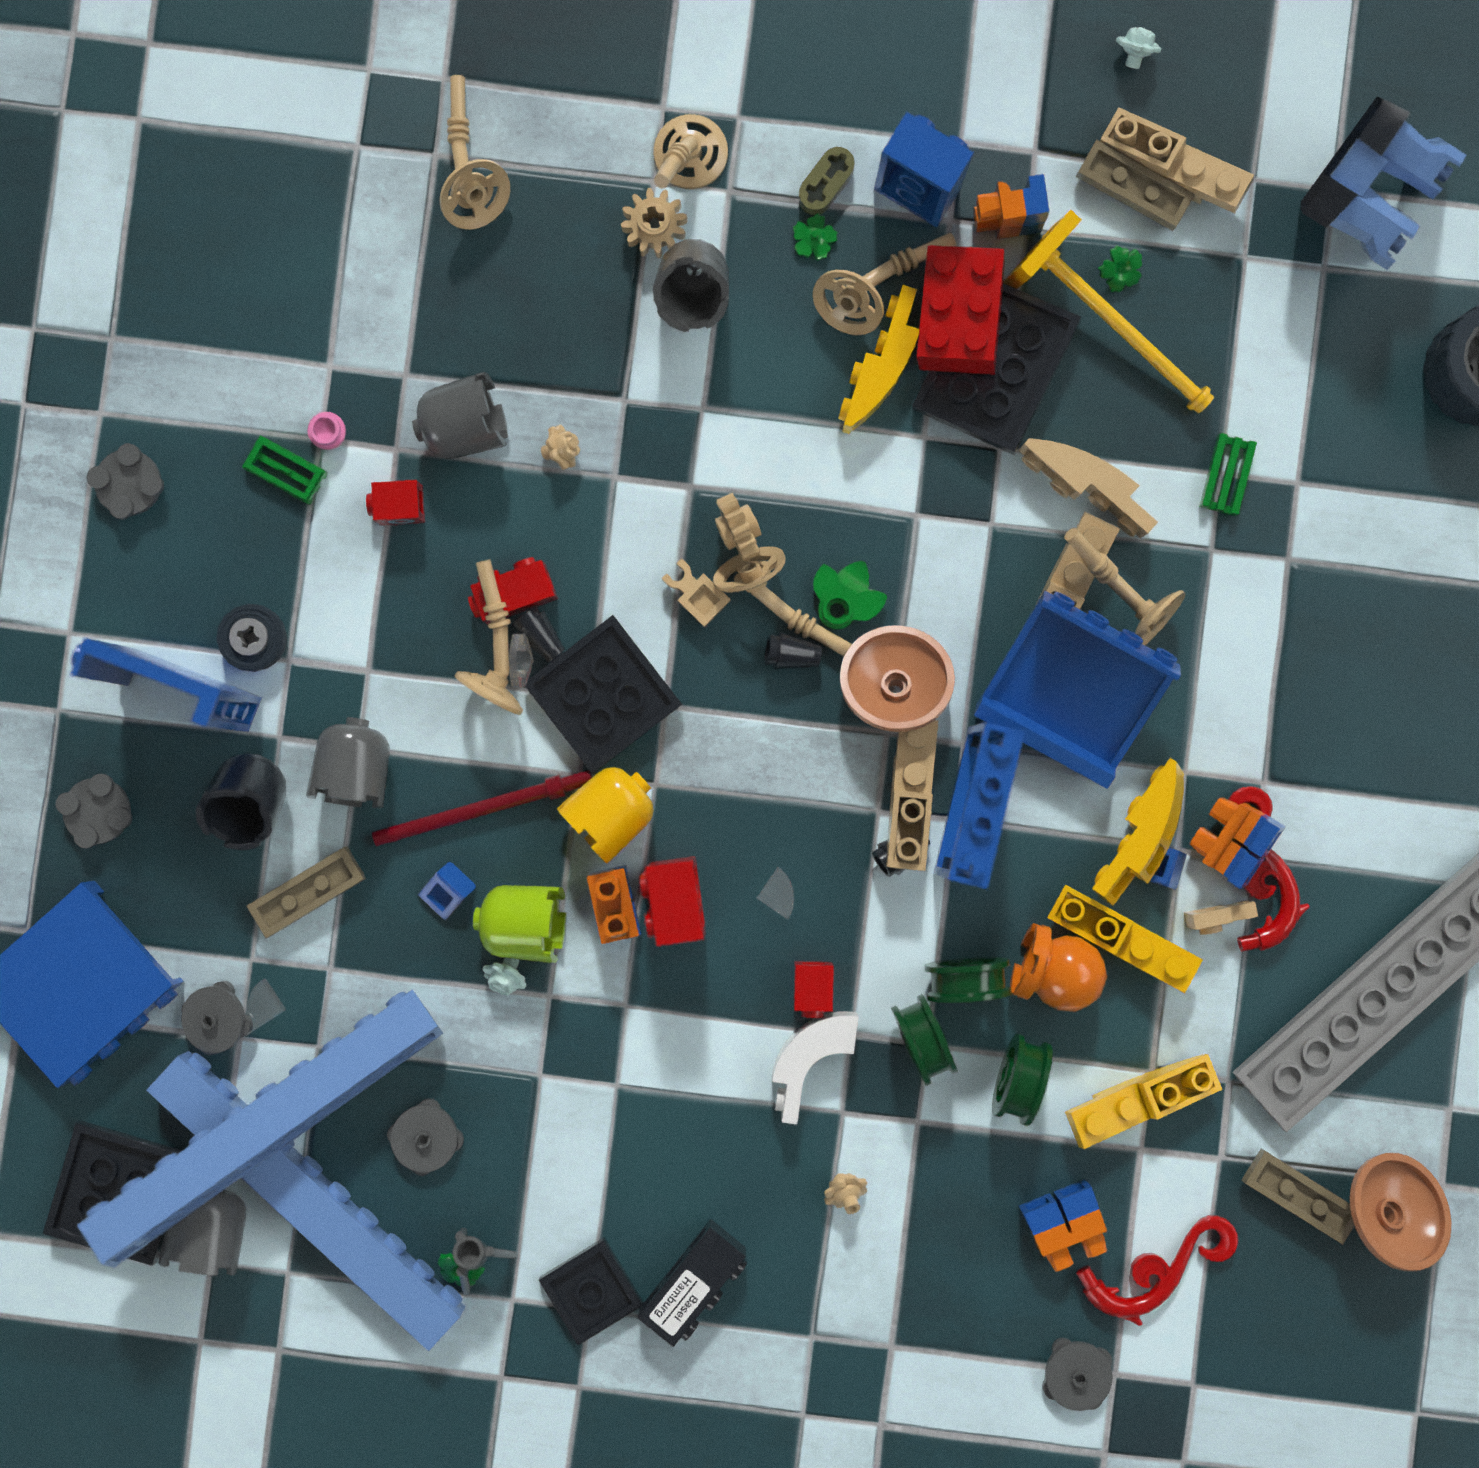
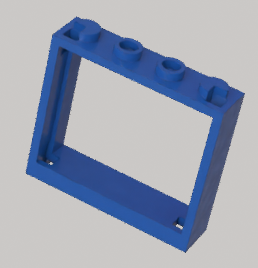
M987 722L968 727L933 871L934 874L949 880L988 889L1025 734L1024 731ZM974 735L981 736L979 748L971 746ZM944 857L952 858L950 869L942 868Z

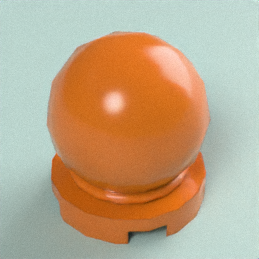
M1032 923L1020 945L1027 948L1022 965L1014 963L1010 980L1013 995L1027 1000L1036 992L1043 1003L1060 1011L1077 1012L1090 1006L1101 997L1107 980L1105 961L1099 951L1081 937L1065 935L1052 940L1050 927Z

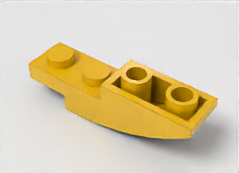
M903 285L899 296L892 294L885 317L892 318L889 331H880L874 351L881 354V357L866 352L863 363L855 361L849 384L856 385L852 399L844 397L838 416L839 420L845 421L842 432L850 434L863 424L880 407L900 379L919 336V329L906 325L917 289Z
M1172 758L1164 766L1161 765L1154 771L1150 778V786L1142 796H1137L1131 802L1127 811L1128 816L1125 819L1135 831L1132 835L1128 834L1122 839L1117 848L1118 854L1110 865H1104L1095 877L1096 884L1092 889L1112 906H1114L1135 876L1148 884L1169 849L1177 828L1184 793V772Z
M1067 885L1064 886L1047 917L1183 993H1186L1203 961L1198 956Z
M1202 1054L1147 1072L1092 1095L1093 1099L1065 1111L1078 1147L1086 1149L1146 1120H1158L1221 1091L1222 1087L1209 1055Z

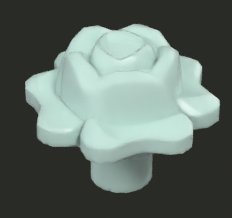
M1133 27L1129 29L1125 37L1116 38V42L1128 54L1125 63L1127 67L1139 69L1142 58L1149 56L1151 53L1161 52L1162 48L1154 42L1155 34L1152 31L1142 27Z
M504 958L503 963L495 962L492 965H484V977L488 979L489 988L492 991L498 992L501 995H509L517 989L526 988L525 977L519 974L516 969L519 959Z

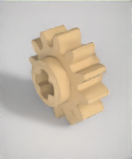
M648 188L646 191L647 199L642 200L640 196L633 194L632 198L635 208L623 207V215L628 220L621 223V229L624 233H631L627 238L629 247L640 243L641 256L644 257L648 253L649 248H653L656 257L661 258L662 247L667 246L670 249L675 244L674 238L685 239V230L679 226L687 223V214L678 213L681 209L680 199L668 203V190H663L660 197L655 198L653 190ZM657 218L659 227L651 228L649 219Z
M733 493L717 499L716 503L721 516L715 519V524L728 550L736 547L743 561L759 555L760 550L755 538L762 534L749 505L746 504L740 507Z

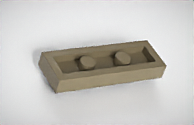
M1098 140L1095 141L1076 175L1080 180L1172 231L1177 227L1195 195Z
M343 847L247 905V908L265 938H269L367 878L349 848Z
M1262 1148L1242 1178L1245 1184L1341 1244H1344L1355 1226L1351 1215L1350 1203Z

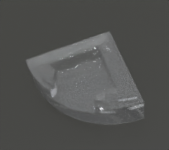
M513 634L509 651L511 687L525 688L534 660L526 634Z
M777 867L756 898L788 920L794 906V891L788 876L782 869Z
M266 978L261 980L252 989L248 1000L246 1015L253 1022L252 1032L286 1010Z

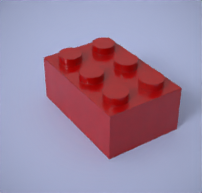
M928 245L917 348L919 370L995 374L1005 271V249Z
M696 856L649 863L645 867L646 871L639 875L642 898L650 897L651 909L645 914L648 938L655 937L656 946L703 940L706 927Z

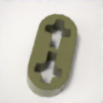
M833 147L827 150L802 182L799 188L798 202L804 212L810 215L824 213L849 182L854 172L855 160L848 149ZM840 159L844 160L845 172L838 170L832 178H829L828 175L831 170L830 161L837 163ZM821 184L825 185L821 197L823 202L815 200L813 203H810L807 191L815 192Z

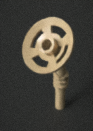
M452 75L450 77L451 118L447 119V125L449 126L447 128V133L449 134L447 141L451 143L455 170L446 179L441 189L440 208L444 217L453 226L470 230L483 227L500 215L510 196V180L504 169L494 161L487 159L469 161L466 144L470 142V137L468 136L470 130L465 110V77L462 75ZM480 167L489 169L493 173L485 177L481 173L472 172L473 168ZM498 186L494 200L487 208H485V205L489 202V200L492 197L494 187ZM459 204L463 208H472L473 215L460 216L454 213L453 210Z
M694 114L678 116L667 122L659 131L654 143V160L659 170L654 177V184L661 189L666 188L669 183L683 189H698L714 182L723 172L728 158L727 141L721 129L710 119ZM687 124L702 125L711 133L704 136L696 130H688ZM674 130L675 133L669 141L668 151L663 154L665 139ZM702 147H707L706 156L701 161ZM713 147H718L717 160L708 171L706 166L712 158ZM684 167L694 168L695 177H685L677 173L681 172Z
M950 232L915 249L908 247L905 249V253L902 250L899 251L898 256L892 254L889 261L864 276L847 270H831L824 273L817 280L813 288V301L818 313L830 326L846 334L864 335L874 331L884 315L883 301L875 286L894 274L898 276L903 275V270L906 273L909 272L910 267L913 269L918 268V263L926 260L928 245L956 246L953 234ZM838 277H845V278H842V279H839V280H835V279H834V278H838ZM825 289L834 291L833 297L838 305L836 308L832 309L829 305ZM867 291L871 293L874 299L875 309L869 305L870 299ZM845 316L850 318H862L865 316L867 320L855 322L845 319Z
M1076 528L1068 530L1065 534L1064 539L1088 563L1087 569L1101 584H1107L1136 612L1135 617L1140 623L1135 630V634L1143 639V645L1150 642L1175 614L1182 604L1186 593L1182 590L1176 591L1164 597L1156 604L1150 599L1145 601L1118 574L1117 566L1108 559L1106 554L1098 553Z
M760 547V554L746 561H743L742 557L737 555L725 562L714 574L713 582L718 590L723 592L746 590L752 593L754 597L787 623L789 630L795 628L796 634L802 632L803 638L806 639L809 636L842 656H845L852 645L816 623L817 619L814 617L810 620L807 613L801 615L802 610L794 611L766 587L767 581L775 576L785 564L786 557L781 549L777 547ZM733 572H738L734 582H726Z
M491 560L480 561L475 564L486 606L483 609L484 612L489 613L485 617L486 620L491 621L488 624V628L493 629L494 671L489 670L486 676L457 671L455 678L495 705L514 714L521 715L523 712L522 707L506 689L509 683L507 679L509 675L508 625L511 623L510 619H506V616L509 615L508 611L503 610L506 607V602H501Z

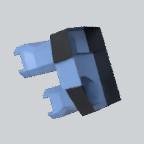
M1376 97L1301 200V211L1326 228L1330 225L1358 239L1362 250L1368 257L1387 270L1396 261L1391 257L1392 254L1388 250L1390 249L1398 254L1407 242L1400 234L1403 233L1412 239L1420 226L1410 216L1391 206L1370 187L1372 182L1382 170L1405 181L1433 200L1443 189L1434 182L1435 178L1444 183L1454 170L1447 165V162L1450 161L1460 167L1466 155L1440 137L1426 140L1405 121L1410 112L1380 97Z

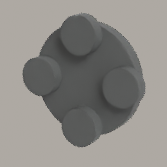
M130 443L121 445L118 451L105 457L99 466L92 467L86 477L88 484L95 489V493L102 505L114 517L121 520L128 519L150 509L164 490V482L157 465L152 459L141 453L137 446Z
M97 774L90 779L83 780L73 786L69 792L60 794L56 799L57 810L63 815L68 831L74 836L75 843L81 848H91L96 844L114 840L132 822L131 806L127 794L106 774Z
M220 981L213 986H207L195 991L182 1005L181 1021L184 1033L188 1040L206 1055H214L228 1050L240 1038L252 1032L253 1022L245 1014L241 1002L235 995L234 986L228 981Z
M432 1098L424 1099L419 1105L411 1107L402 1113L387 1132L388 1140L391 1143L397 1160L419 1176L427 1175L431 1171L444 1166L452 1158L455 1151L459 1150L464 1143L463 1133L457 1129L452 1117L441 1109L440 1104Z
M1067 1338L1055 1340L1052 1345V1354L1045 1367V1379L1042 1383L1045 1395L1070 1410L1084 1411L1097 1409L1109 1394L1112 1386V1357L1106 1349L1097 1348L1087 1342H1071Z

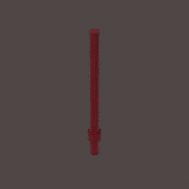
M586 770L562 778L560 774L545 778V783L372 832L373 841L376 846H380L550 797L551 800L564 797L566 792L581 788L592 778L590 770Z

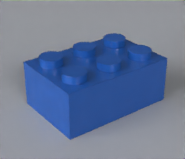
M906 112L882 151L874 190L937 228L961 190L974 152L969 150L968 144L961 138L954 135L948 137L936 130L934 123L928 118L921 115L913 116Z

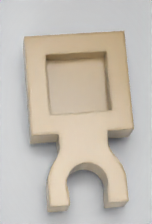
M681 558L676 564L684 571L683 579L674 581L666 573L662 581L670 588L680 590L683 593L677 601L705 628L731 599L723 591L718 590L704 573L696 580L692 576L689 565Z
M1245 900L1228 905H1218L1184 912L1186 927L1194 930L1199 929L1200 935L1223 931V924L1258 917L1255 902Z

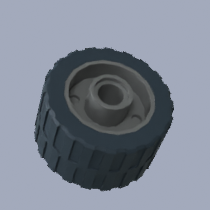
M1478 305L1446 325L1443 330L1436 334L1432 344L1427 349L1425 354L1426 361L1423 365L1425 386L1429 390L1430 398L1434 404H1437L1445 415L1451 416L1457 422L1472 424V426H1479Z

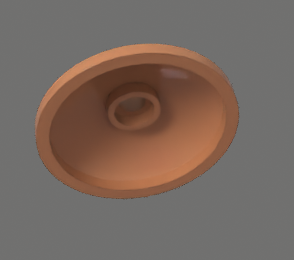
M885 626L865 633L850 646L841 664L840 687L847 705L862 721L885 731L907 732L930 724L944 712L954 690V668L946 650L930 635L907 626ZM892 686H898L899 688H901L902 691L899 693H893L889 690V688Z
M1399 1153L1377 1155L1361 1165L1352 1181L1350 1209L1355 1228L1365 1246L1377 1259L1397 1270L1417 1271L1434 1265L1443 1256L1448 1247L1452 1225L1448 1201L1437 1179L1420 1162Z

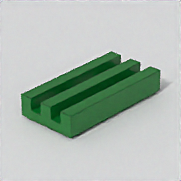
M1225 433L1217 435L1199 507L1232 516L1239 515L1257 442L1251 440L1244 441L1242 440L1243 438L1236 436L1232 438ZM1226 445L1230 446L1231 449L1216 503L1212 502L1211 499ZM1240 449H1242L1244 452L1231 503L1228 506L1226 501Z
M261 435L258 437L242 466L246 471L308 505H311L314 500L312 497L315 492L318 493L322 479H325L328 475V472ZM263 447H267L314 473L313 478L310 480L262 454ZM256 460H259L307 487L305 492L303 493L255 467L254 463Z

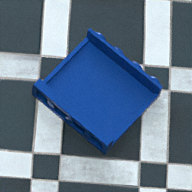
M1044 591L977 702L974 716L987 723L1024 731L1023 743L1108 789L1116 777L1117 766L1173 679L1179 680L1181 676L1180 664L1176 663L1178 661L1177 658L1170 652L1161 648H1157L1154 651L1143 645V639L1137 634L1126 629L1120 632L1108 625L1109 621L1101 614L1091 610L1085 613L1074 607L1075 602L1068 596L1060 592H1054L1052 595Z
M84 637L83 642L76 646L71 656L70 663L73 667L70 675L74 677L129 686L133 673H137L199 697L200 699L191 722L208 728L249 732L262 699L260 696L138 649Z
M95 881L81 882L0 955V1024L57 1088L69 1083L76 1086L93 1072L89 1066L99 1057L105 1060L121 1047L118 1040L127 1032L133 1035L145 1026L150 1020L146 1015L156 1006L162 1009L178 996L175 989L184 982L181 977L172 979L99 897L104 891Z

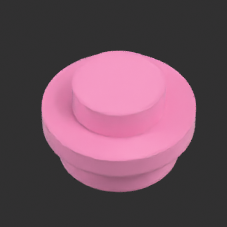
M321 412L315 415L309 422L308 437L316 447L323 450H332L340 446L344 441L346 426L338 415L331 412Z

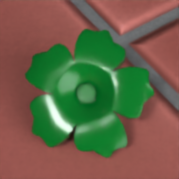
M815 214L807 219V225L797 221V224L793 226L794 240L799 241L794 247L798 256L809 258L813 251L816 260L820 261L827 258V254L831 251L830 244L837 242L838 232L833 230L831 225L824 227V216Z
M1118 245L1110 249L1111 260H1104L1103 265L1098 267L1099 276L1107 279L1106 284L1109 286L1110 291L1121 292L1125 285L1131 287L1139 282L1142 274L1136 269L1142 266V254L1136 249L1129 252L1127 248H1121Z
M441 1253L437 1262L441 1267V1277L448 1283L456 1281V1284L461 1286L460 1277L456 1273L459 1265L456 1264L453 1254ZM483 1266L476 1270H469L470 1286H474L476 1280L483 1274L485 1269Z

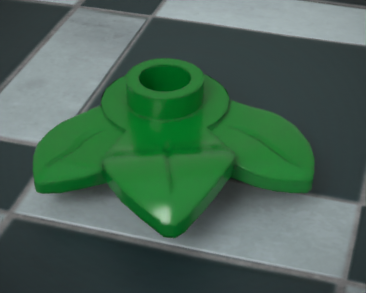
M865 561L851 563L838 574L834 569L825 564H822L817 571L813 581V589L821 601L818 607L819 618L828 628L840 630L849 626L853 620L868 621L875 617L884 607L887 595L880 591L868 590L869 573ZM838 604L843 607L844 614L842 617L835 618L830 614V607L832 605Z

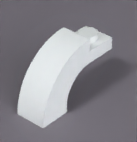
M842 1011L824 1014L823 1018H814L799 1027L786 1040L776 1058L771 1076L772 1082L785 1084V1088H778L775 1111H782L781 1120L783 1123L797 1124L803 1082L807 1072L814 1063L831 1054L844 1053L854 1055L859 1020L857 1012Z

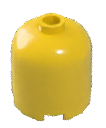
M616 767L605 768L597 773L557 808L558 812L579 835L584 830L589 833L584 839L606 864L648 825L654 812L653 803L646 794L651 789L649 784L637 772L630 776L624 770Z

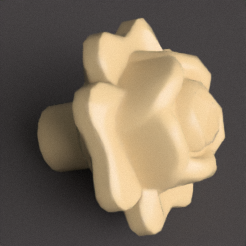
M562 425L549 427V437L546 440V445L541 447L542 457L545 460L552 459V461L557 462L562 470L568 469V467H575V457L580 453L577 436L570 431H566Z
M838 1173L833 1181L829 1182V1188L824 1191L825 1204L835 1205L837 1208L844 1207L847 1214L858 1212L860 1210L858 1199L867 1192L866 1179H858L850 1173Z

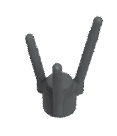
M461 1228L455 1235L458 1242L453 1249V1258L456 1264L459 1265L456 1273L460 1277L463 1294H470L469 1270H476L482 1267L487 1257L515 1259L518 1255L517 1252L486 1247L481 1240L471 1236L467 1237V1229Z

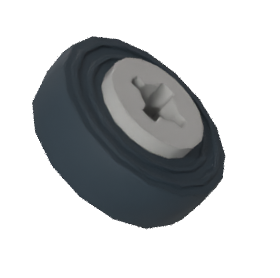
M245 604L235 607L223 617L218 626L216 640L220 653L229 664L239 670L257 672L268 669L279 661L286 649L287 634L284 623L275 612L262 605Z

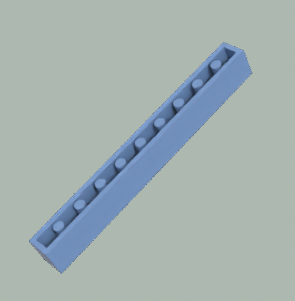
M413 989L407 994L400 992L393 996L386 1003L387 1008L377 1015L370 1014L360 1019L354 1025L355 1030L343 1039L336 1037L326 1043L321 1049L323 1053L310 1062L309 1060H304L296 1064L288 1072L290 1076L280 1083H271L262 1088L256 1094L257 1099L246 1107L239 1106L229 1111L222 1118L223 1123L212 1131L207 1129L195 1135L189 1141L190 1146L179 1154L172 1153L156 1163V1170L145 1178H135L121 1188L122 1194L111 1202L104 1201L91 1208L86 1213L88 1218L79 1223L78 1227L101 1265L112 1268L118 1266L444 1034Z
M187 1051L177 1056L146 1091L194 1135H197L207 1129L212 1131L223 1123L222 1118L229 1111L239 1106L246 1107L247 1104L237 1096L239 1091L230 1081L224 1078L220 1080L210 1071L211 1065L203 1056ZM294 1141L241 1177L426 1350L430 1351L462 1315L466 1306L461 1303L463 1301L461 1295L450 1285H445L444 1287L433 1277L435 1275L433 1269L421 1259L416 1261L405 1251L407 1249L405 1243L393 1233L388 1235L377 1225L379 1221L376 1216L364 1207L360 1209L349 1199L351 1195L348 1190L338 1182H330L321 1173L323 1169L316 1160L310 1156L303 1157L294 1148Z

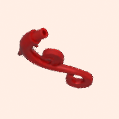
M1253 786L1241 787L1228 798V800L1238 805L1251 803L1257 810L1271 817L1273 811L1272 800L1261 788ZM1272 849L1268 855L1264 856V861L1248 885L1244 887V890L1248 896L1257 900L1269 898L1274 894L1276 886L1265 884L1264 879L1267 875H1272L1280 887V909L1274 920L1268 915L1262 928L1255 929L1253 934L1237 938L1241 952L1256 948L1263 951L1280 944L1290 935L1300 917L1310 908L1308 903L1300 905L1297 882L1284 860Z
M1207 1215L1201 1218L1189 1230L1170 1267L1161 1256L1155 1253H1143L1137 1256L1130 1267V1274L1134 1282L1141 1287L1149 1288L1151 1286L1149 1276L1155 1274L1158 1279L1150 1291L1136 1297L1116 1295L1119 1292V1288L1107 1287L1103 1280H1097L1089 1265L1081 1267L1076 1274L1085 1287L1083 1293L1095 1308L1105 1314L1122 1318L1141 1326L1143 1322L1139 1316L1148 1314L1158 1308L1171 1296L1179 1285L1200 1234L1214 1229L1220 1236V1242L1212 1249L1204 1248L1202 1245L1198 1246V1253L1205 1259L1213 1262H1223L1232 1257L1238 1246V1234L1235 1227L1227 1219L1217 1215Z

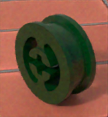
M977 957L927 963L924 965L925 972L931 973L932 991L927 993V1000L941 1003L994 1000L1011 996L1012 988L1005 986L1004 968L1010 965L1009 959Z
M923 994L917 996V1003L900 1010L897 1006L891 1007L903 1042L926 1086L932 1084L931 1077L947 1070L952 1074L958 1072L941 1027Z
M1015 1034L1012 1037L1002 1059L995 1083L992 1100V1114L994 1116L1002 1117L1004 1113L1019 1117L1020 1123L1025 1126H1029L1033 1122L1043 1101L1050 1077L1053 1059L1051 1044L1043 1042L1040 1046L1025 1042L1023 1035Z

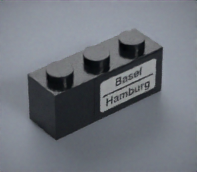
M710 1219L644 1301L643 1306L639 1308L638 1319L672 1347L681 1338L687 1341L699 1325V1322L696 1320L705 1308L708 1311L714 1308L723 1295V1292L720 1290L729 1278L732 1281L736 1280L746 1267L747 1262L744 1260L746 1257V1247Z

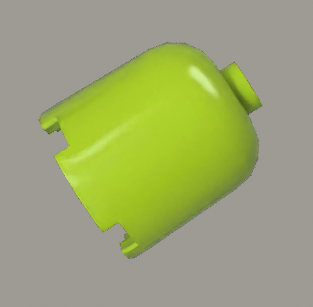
M503 885L490 890L484 898L481 908L476 907L473 915V928L479 931L480 940L485 950L491 955L498 957L557 963L558 957L553 953L554 949L563 948L567 918L566 912H559V900L565 899L563 887Z

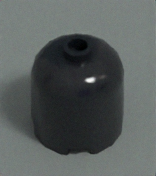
M245 753L235 755L224 761L219 766L196 807V821L202 832L206 836H209L211 832L217 838L224 840L223 846L228 849L244 851L258 848L262 841L271 835L286 797V780L281 770L270 759L258 754Z

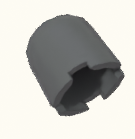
M686 239L675 243L663 255L653 284V300L658 308V315L669 326L683 332H688L689 329H700L705 326L707 329L711 328L723 318L729 305V268L723 254L713 244L701 239Z
M481 372L425 392L418 401L417 419L412 421L417 440L419 442L424 441L434 455L444 459H454L506 446L504 438H508L507 422L502 404L494 405L489 390L496 388L490 376L486 372Z
M347 717L346 724H334L325 728L317 740L306 797L316 799L317 793L326 794L324 802L362 807V802L367 800L373 801V808H383L390 747L386 737L379 731L369 728L368 720Z
M224 1189L165 1232L158 1264L167 1267L170 1261L179 1262L178 1271L217 1276L219 1268H226V1274L235 1275L238 1269L246 1221L244 1201L235 1193Z

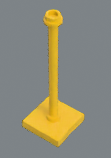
M1070 209L1051 226L1003 283L1018 289L1040 267L1044 271L1049 269L1190 400L1186 406L1190 411L1194 409L1198 414L1201 413L1214 399V396L1210 393L1211 389L1208 386L1200 389L1059 257L1061 253L1057 248L1082 220Z

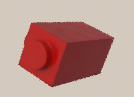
M534 557L520 560L513 564L514 570L500 574L499 570H493L501 602H506V607L503 608L509 614L506 618L527 611L533 606L538 607L558 599L546 564L542 560L535 562ZM478 576V583L470 585L473 595L468 597V601L474 617H481L483 622L489 624L491 621L486 620L485 617L489 613L484 612L483 609L486 606Z

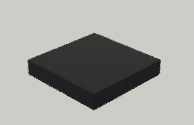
M605 1237L539 1278L540 1284L577 1345L582 1344L642 1307L644 1303Z

